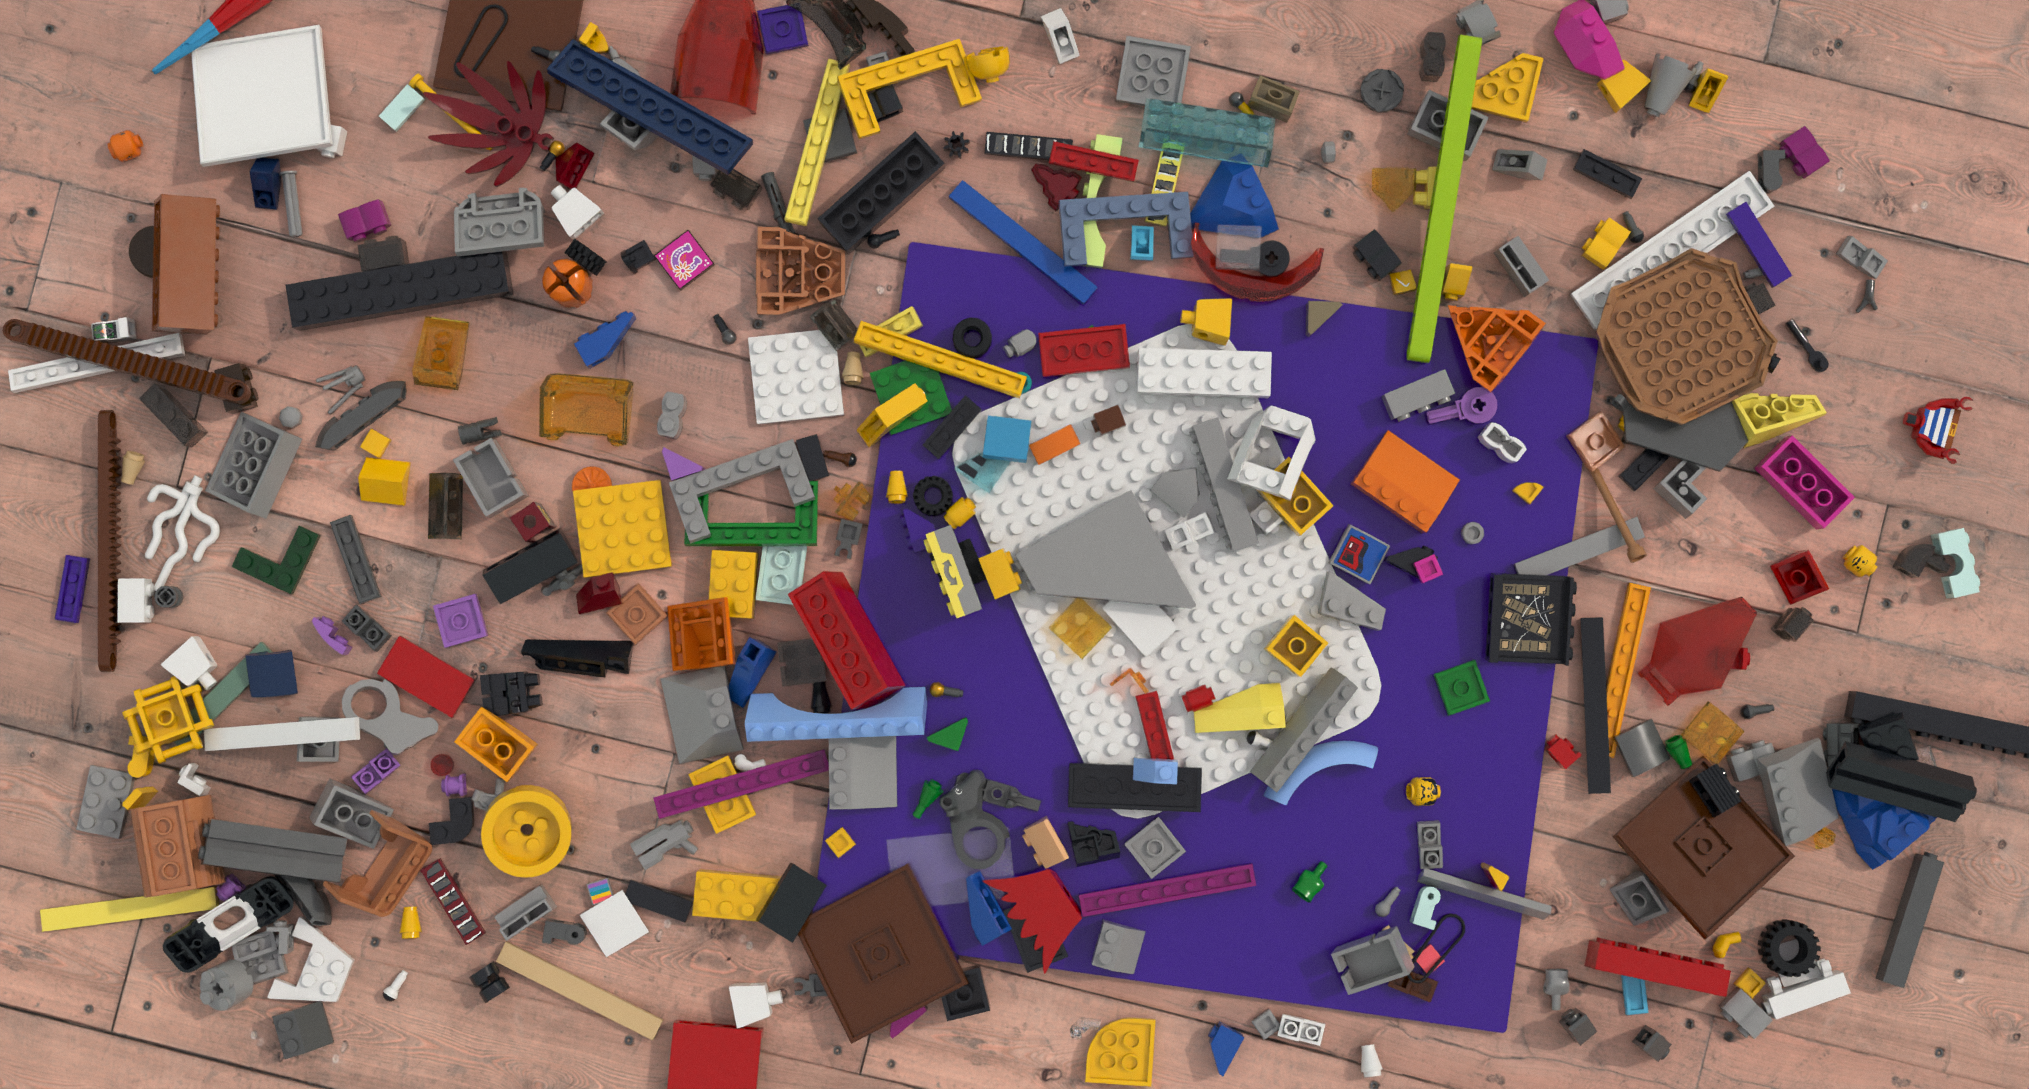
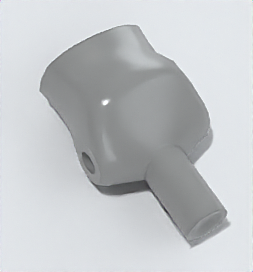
M1545 969L1546 977L1543 991L1545 994L1552 996V1010H1561V996L1568 994L1570 988L1568 970Z

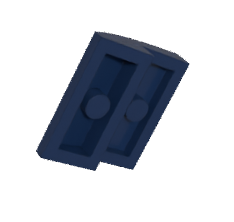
M291 650L245 654L251 697H275L298 694Z

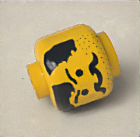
M1415 777L1406 786L1407 799L1415 806L1434 805L1441 794L1440 786L1431 777Z

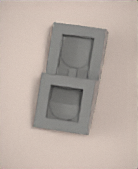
M1847 236L1836 253L1844 261L1873 279H1877L1888 262L1887 259L1873 248L1865 247L1853 236Z

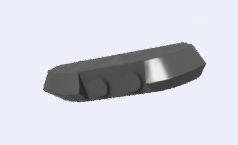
M391 381L380 384L370 390L372 397L367 396L358 402L359 406L354 410L349 409L340 416V420L335 416L332 417L322 428L315 447L337 450L404 401L407 393L406 381Z
M275 875L292 896L294 902L311 925H331L332 914L328 898L323 890L318 892L315 890L316 885L312 880Z

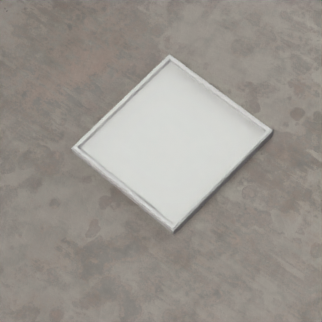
M320 25L209 42L191 52L199 156L202 167L333 146L322 28Z

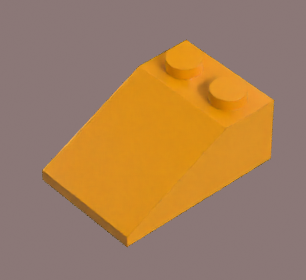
M483 707L477 711L454 741L506 782L513 778L538 745L523 732Z

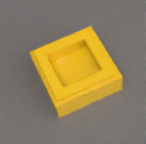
M371 428L360 447L381 459L391 439Z
M843 827L825 840L838 858L856 845Z
M1747 967L1733 984L1753 999L1766 982Z

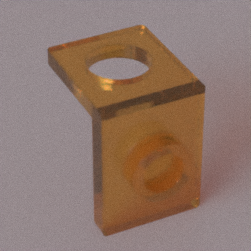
M1128 668L1109 683L1113 686L1127 674H1130L1144 694L1149 692L1144 685L1147 682L1139 671L1135 673L1131 668Z

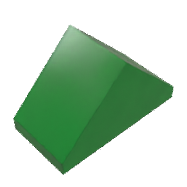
M967 717L928 736V741L959 751L968 723Z

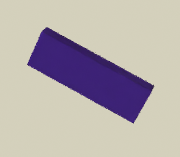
M66 555L55 620L79 623L90 558Z

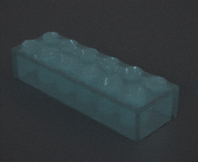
M1146 98L1139 147L1268 168L1273 148L1275 118Z

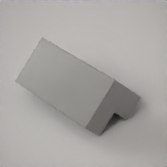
M1519 236L1494 252V255L1524 297L1549 281Z
M540 885L494 917L501 926L499 931L507 941L557 908V905L545 887Z

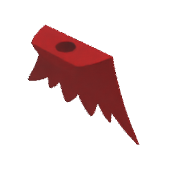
M1051 869L1014 878L983 880L987 885L1008 893L1001 900L1016 902V905L1009 911L1007 917L1018 920L1026 919L1021 930V938L1038 934L1034 949L1037 950L1044 946L1043 971L1045 974L1064 940L1082 919L1079 906L1057 873Z

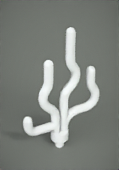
M194 475L191 482L186 481L182 492L168 485L160 484L153 487L147 496L148 502L153 503L160 493H164L177 499V503L172 509L158 514L152 525L153 537L145 552V558L152 559L161 542L163 522L181 513L175 527L179 548L165 562L154 585L155 592L158 588L165 585L173 566L183 559L187 553L188 543L184 534V528L191 514L211 528L210 535L197 546L192 558L194 562H199L207 547L215 543L219 537L220 527L218 522L211 516L202 513L197 507L198 498L203 490L200 487L202 478Z

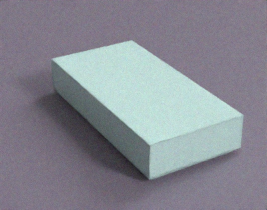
M407 84L379 117L397 132L425 99Z

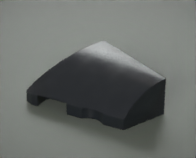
M1073 821L1067 822L1077 867L1120 858V848L1115 831L1099 830L1090 825L1088 827L1074 824Z

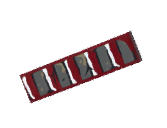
M441 858L420 870L465 945L486 933Z

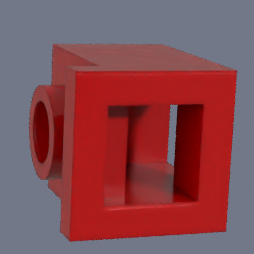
M1557 734L1547 740L1546 743L1548 745L1544 748L1562 769H1567L1582 756L1579 751L1572 750L1574 746L1568 739L1559 738Z

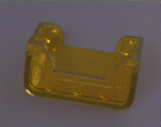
M560 373L546 376L540 386L539 437H546L548 440H558L566 432L607 436V441L613 446L627 445L633 401V382L626 379Z

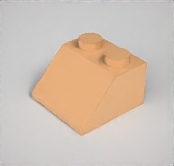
M1047 816L1024 828L1025 834L1022 837L1027 846L1030 847L1032 845L1036 851L1033 856L1039 866L1043 865L1047 869L1069 858L1066 849Z

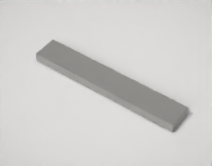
M1638 517L1625 521L1635 541L1645 537ZM1616 524L1513 565L1517 574L1548 575L1626 545V542Z
M1424 868L1418 876L1417 882L1542 920L1551 914L1552 907L1550 905Z

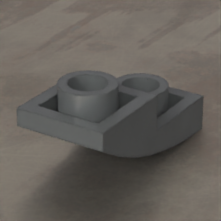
M355 605L342 620L355 635L360 636L376 652L392 636L358 605Z

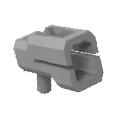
M683 819L673 825L664 823L630 844L634 853L638 856L664 839H667L666 842L638 858L645 870L662 861L665 852L673 847L677 849L683 847L692 855L698 850V847L687 840L692 837L691 833L694 830L689 821H684Z

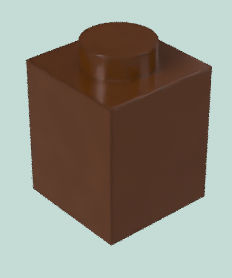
M1119 405L1093 414L1094 420H1091L1095 433L1099 432L1100 436L1126 426Z

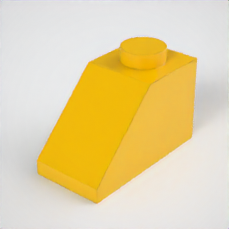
M1450 263L1445 267L1441 296H1445V299L1450 301H1458V298L1461 299L1465 295L1472 266Z

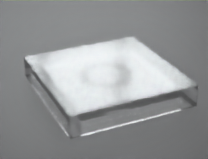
M1218 225L1215 268L1259 271L1262 226Z

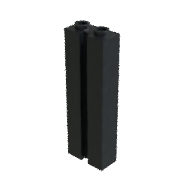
M1845 741L1826 772L1830 788L1956 822L1959 816L1964 814L1966 804L1971 799H1974L1977 793L1972 776Z

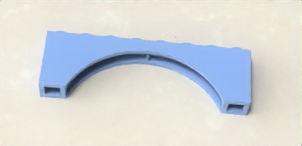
M903 688L896 695L878 705L858 711L835 714L812 713L792 708L779 701L773 693L751 694L744 723L747 742L924 735L927 712L926 688Z

